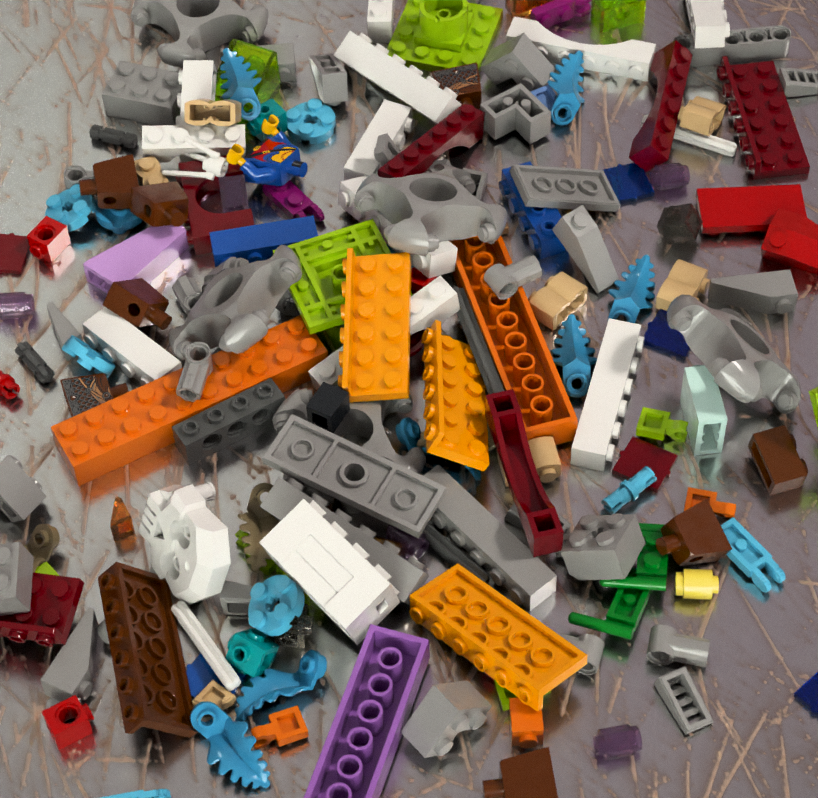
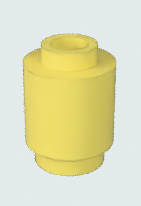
M683 569V572H675V596H682L683 599L712 600L713 594H718L719 579L718 576H713L712 569Z

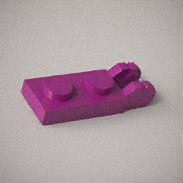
M554 0L531 9L530 20L538 21L544 28L548 29L575 16L584 17L590 14L591 6L589 2L592 0Z
M290 180L283 186L263 185L264 194L290 219L306 217V214L314 215V219L317 222L325 219L320 207L312 202Z

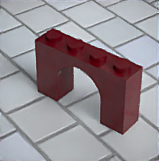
M199 160L178 163L179 171L206 172L202 169L203 162ZM229 163L225 176L223 178L215 176L213 181L206 178L175 176L176 181L188 197V220L184 225L185 227L190 226L191 230H186L188 245H194L196 255L212 253L209 232L255 225L251 208L227 213H212L200 207L205 199L214 194L245 189L243 172L239 169V164L233 165Z

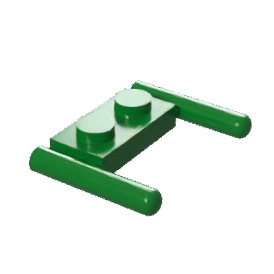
M639 523L645 545L638 556L636 577L627 576L626 579L599 580L600 585L611 588L666 591L668 554L661 555L656 548V540L663 537L661 528L664 524Z
M632 567L627 576L636 577L637 568ZM618 588L607 612L606 620L571 612L568 616V622L573 625L631 640L652 590Z

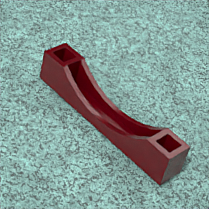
M677 40L654 53L650 70L657 78V94L646 121L633 139L629 159L645 172L666 162L670 155L677 118L693 56Z
M462 104L379 168L378 176L382 178H397L421 174L427 171L433 162L450 148L456 146L472 147L483 138L485 112L472 105Z
M511 389L485 395V417L532 555L537 557L559 552L562 550L564 531L556 509L546 495L538 476L515 392Z

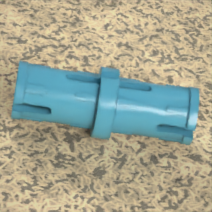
M645 466L628 481L623 480L619 484V488L601 500L605 510L612 515L631 500L634 502L639 498V494L644 489L657 481V477L654 476L655 473L648 466Z

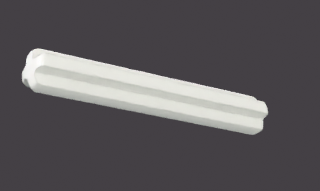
M648 114L644 115V117L642 118L641 127L646 121ZM679 124L676 125L673 137L675 140L728 157H734L737 151V143L713 135L708 137L681 128Z
M180 600L173 604L171 611L224 687L228 691H233L236 687H239L241 684L239 676L185 601Z

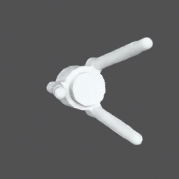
M185 136L183 138L185 142L208 154L206 157L196 153L185 154L203 162L202 169L206 172L162 171L163 175L206 178L213 181L215 176L219 178L225 176L229 163L226 158L220 156L219 152L213 151Z

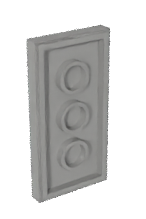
M512 164L510 174L526 207L576 209L583 205L586 210L617 212L621 206L603 170Z

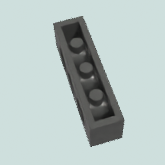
M269 378L172 426L176 448L190 466L273 424V416L280 404L285 400V396L272 378Z

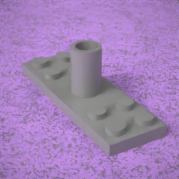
M291 414L263 456V464L338 499L341 508L345 512L357 514L363 511L417 538L422 534L446 494L445 486Z

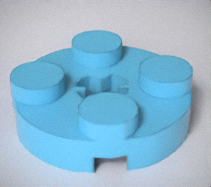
M310 99L308 102L298 104L287 111V132L293 140L302 143L301 139L309 141L310 144L324 142L334 133V127L336 126L335 113L329 106L322 104L320 99Z
M75 184L70 189L58 195H52L47 199L46 205L48 207L45 216L66 225L68 232H71L89 221L87 216L91 210L93 213L95 212L97 207L96 200L93 195L81 196L79 184Z
M73 335L61 348L74 358L76 355L79 356L77 362L84 368L91 371L94 367L96 374H106L107 379L115 368L114 363Z
M275 575L266 579L263 583H256L250 591L251 600L248 608V621L250 626L268 636H279L287 632L292 627L289 623L295 616L300 617L303 611L305 601L303 589L286 575ZM279 600L280 603L275 606L273 611L274 604Z

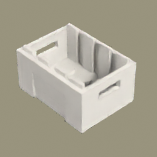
M303 499L259 543L271 559L296 584L301 586L303 591L358 645L366 637L370 624L377 626L400 603L397 597L400 592L389 582L392 577L379 564L374 567L367 560L370 555L357 542L352 546L345 539L348 533L335 521L330 524L323 518L327 513L314 500L309 504Z

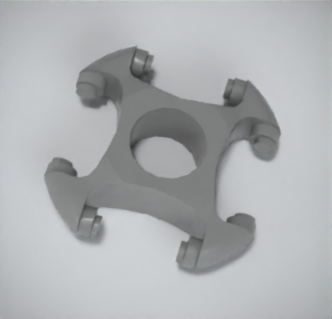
M135 0L132 7L131 20L139 27L157 24L165 29L176 42L159 45L157 48L158 55L165 64L183 68V60H207L206 51L230 41L243 38L246 44L258 43L268 22V10L263 5L256 4L251 11H246L240 8L233 0Z
M437 164L434 168L427 169V171L421 174L397 178H382L372 174L361 183L354 199V205L358 211L378 210L392 223V225L386 226L383 231L384 237L391 248L421 256H426L428 252H434L439 248V242L463 240L478 236L480 241L493 244L502 235L507 223V212L504 207L497 204H486L472 195L476 190V185L470 173L463 169L443 164Z
M280 245L273 256L264 261L249 263L244 258L230 257L204 277L205 283L202 286V295L190 310L185 323L169 331V345L174 355L185 363L186 348L194 342H203L210 349L220 347L225 352H234L236 354L245 352L267 335L269 318L286 290L302 277V267L295 252L286 245Z
M682 294L671 302L667 309V323L669 327L678 330L684 336L689 348L706 366L717 385L742 403L755 402L765 398L771 401L777 410L783 414H789L796 409L801 399V386L797 376L783 364L766 340L753 329L750 321L737 311L729 308L712 309L691 295Z
M297 388L280 404L272 419L273 427L278 434L291 414L308 421L306 406L313 397L312 389ZM410 393L408 399L349 403L350 410L334 434L338 436L356 434L365 437L369 441L361 447L421 474L427 462L422 448L414 447L405 456L397 454L383 427L384 419L388 414L396 411L408 413L412 410L413 402ZM284 474L283 479L288 481L290 476ZM298 481L305 486L302 492L311 497L313 493H316L329 502L327 506L334 503L332 496Z

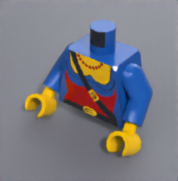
M273 114L269 116L268 121L264 119L261 125L262 132L268 135L272 134L273 138L268 136L243 158L244 149L238 144H234L227 153L226 159L228 163L240 165L239 169L244 174L245 182L283 186L294 176L304 177L307 173V163L300 161L298 147L294 146L282 131L279 132L277 130L279 120Z

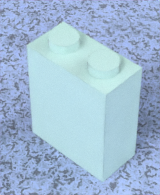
M705 365L684 367L680 404L684 420L688 422L687 431L693 454L696 456L721 453L727 425V415L719 386L714 382V377Z

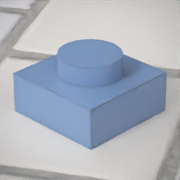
M550 85L530 91L549 110L557 98Z

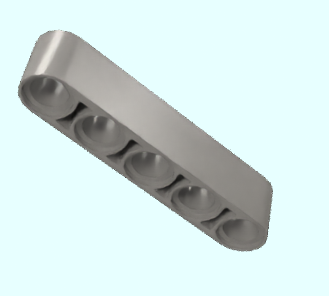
M783 25L730 30V36L725 37V47L695 48L692 34L678 35L673 41L677 40L693 55L690 67L719 65L721 64L722 56H727L729 63L784 58L789 53L792 33L788 27Z

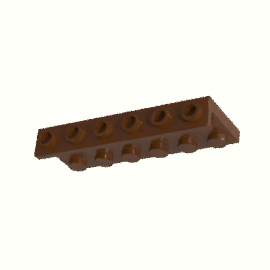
M115 562L98 577L125 733L133 734L143 726L191 738L198 731L192 726L190 720L193 703L176 619L171 611L173 604L169 585L165 578L160 579L157 574Z

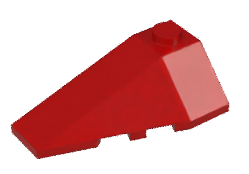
M779 208L769 224L761 247L762 258L818 275V225L804 215Z

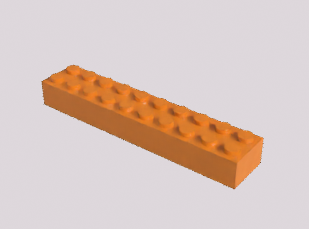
M478 236L449 241L458 248L455 271L452 272L458 288L463 287L505 391L513 389L522 412L527 440L551 436L554 438L555 445L573 441L578 419L523 287H518V290L512 297L500 300L484 281V274L491 266L498 263L507 266L513 263L502 236L493 244L480 241Z
M301 315L268 329L266 336L243 353L236 354L221 350L212 354L213 371L207 377L201 399L190 402L177 396L176 389L183 370L181 368L51 426L56 447L78 486H81L175 443L172 426L269 378H272L282 393L310 381L311 378L308 371L328 357L327 349L316 333L309 334Z

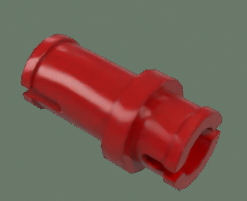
M0 370V395L9 400L14 399L17 394L13 392V389L19 393L20 386L15 383V379L12 376L4 374Z

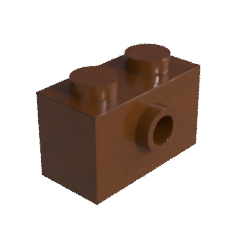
M782 425L754 433L748 448L769 496L801 487L807 477L808 468L804 459H800L796 451V440L791 433H788L786 426Z

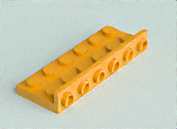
M347 248V258L342 260L346 281H342L341 284L345 304H341V318L344 321V327H340V341L344 345L343 351H339L340 368H343L342 375H338V386L349 393V403L408 399L410 253L403 252L355 256L353 248Z
M435 320L430 328L427 327L421 340L424 344L422 361L424 362L425 369L422 379L425 381L423 392L425 410L423 418L426 419L424 439H426L427 453L484 472L489 466L488 431L485 417V384L469 344L455 340L447 335H441V321Z
M458 563L409 595V612L416 624H421L436 639L445 642L458 655L465 657L473 663L479 671L488 674L496 680L499 686L508 689L523 704L529 705L536 711L543 708V696L587 664V654Z

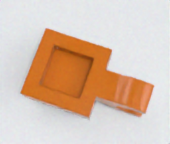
M688 487L684 511L708 499L715 515L730 519L735 517L736 504L716 501L717 492Z
M298 705L269 714V724L259 725L250 729L252 736L256 738L255 749H261L275 739L280 747L308 737V729Z

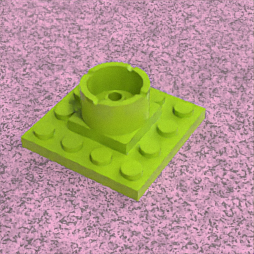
M408 0L387 47V50H389L387 55L392 57L393 54H396L406 61L404 66L409 68L410 65H413L419 70L429 72L477 63L480 76L482 71L480 66L489 53L503 17V9L469 3L467 0Z
M373 219L287 246L298 256L302 267L301 279L292 284L288 290L309 334L311 335L336 326H344V321L341 318V304H345V298L342 296L341 284L342 281H346L342 260L347 258V248H353L355 256L391 253Z

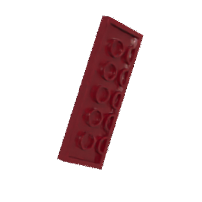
M722 56L721 64L717 66V79L722 81V94L724 98L728 99V113L734 118L735 134L739 133L740 150L745 152L746 169L751 171L753 180L809 174L810 165L774 61L730 65L727 56Z
M33 573L30 612L0 616V636L8 637V639L18 643L32 640L46 647H52L53 644L65 645L84 582L80 578Z

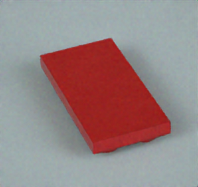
M800 184L696 189L702 234L767 231L779 208L807 217Z

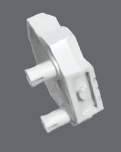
M211 482L198 486L193 484L186 486L174 484L149 493L147 505L141 519L142 522L138 529V532L151 545V567L160 579H166L173 596L185 601L187 605L206 600L221 593L231 564L228 527L206 507V501H212L216 496L215 487Z

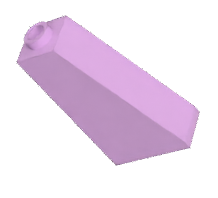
M173 225L151 226L83 263L86 279L89 283L107 294L113 282L142 278L150 284L189 248L187 231L182 225L178 227Z

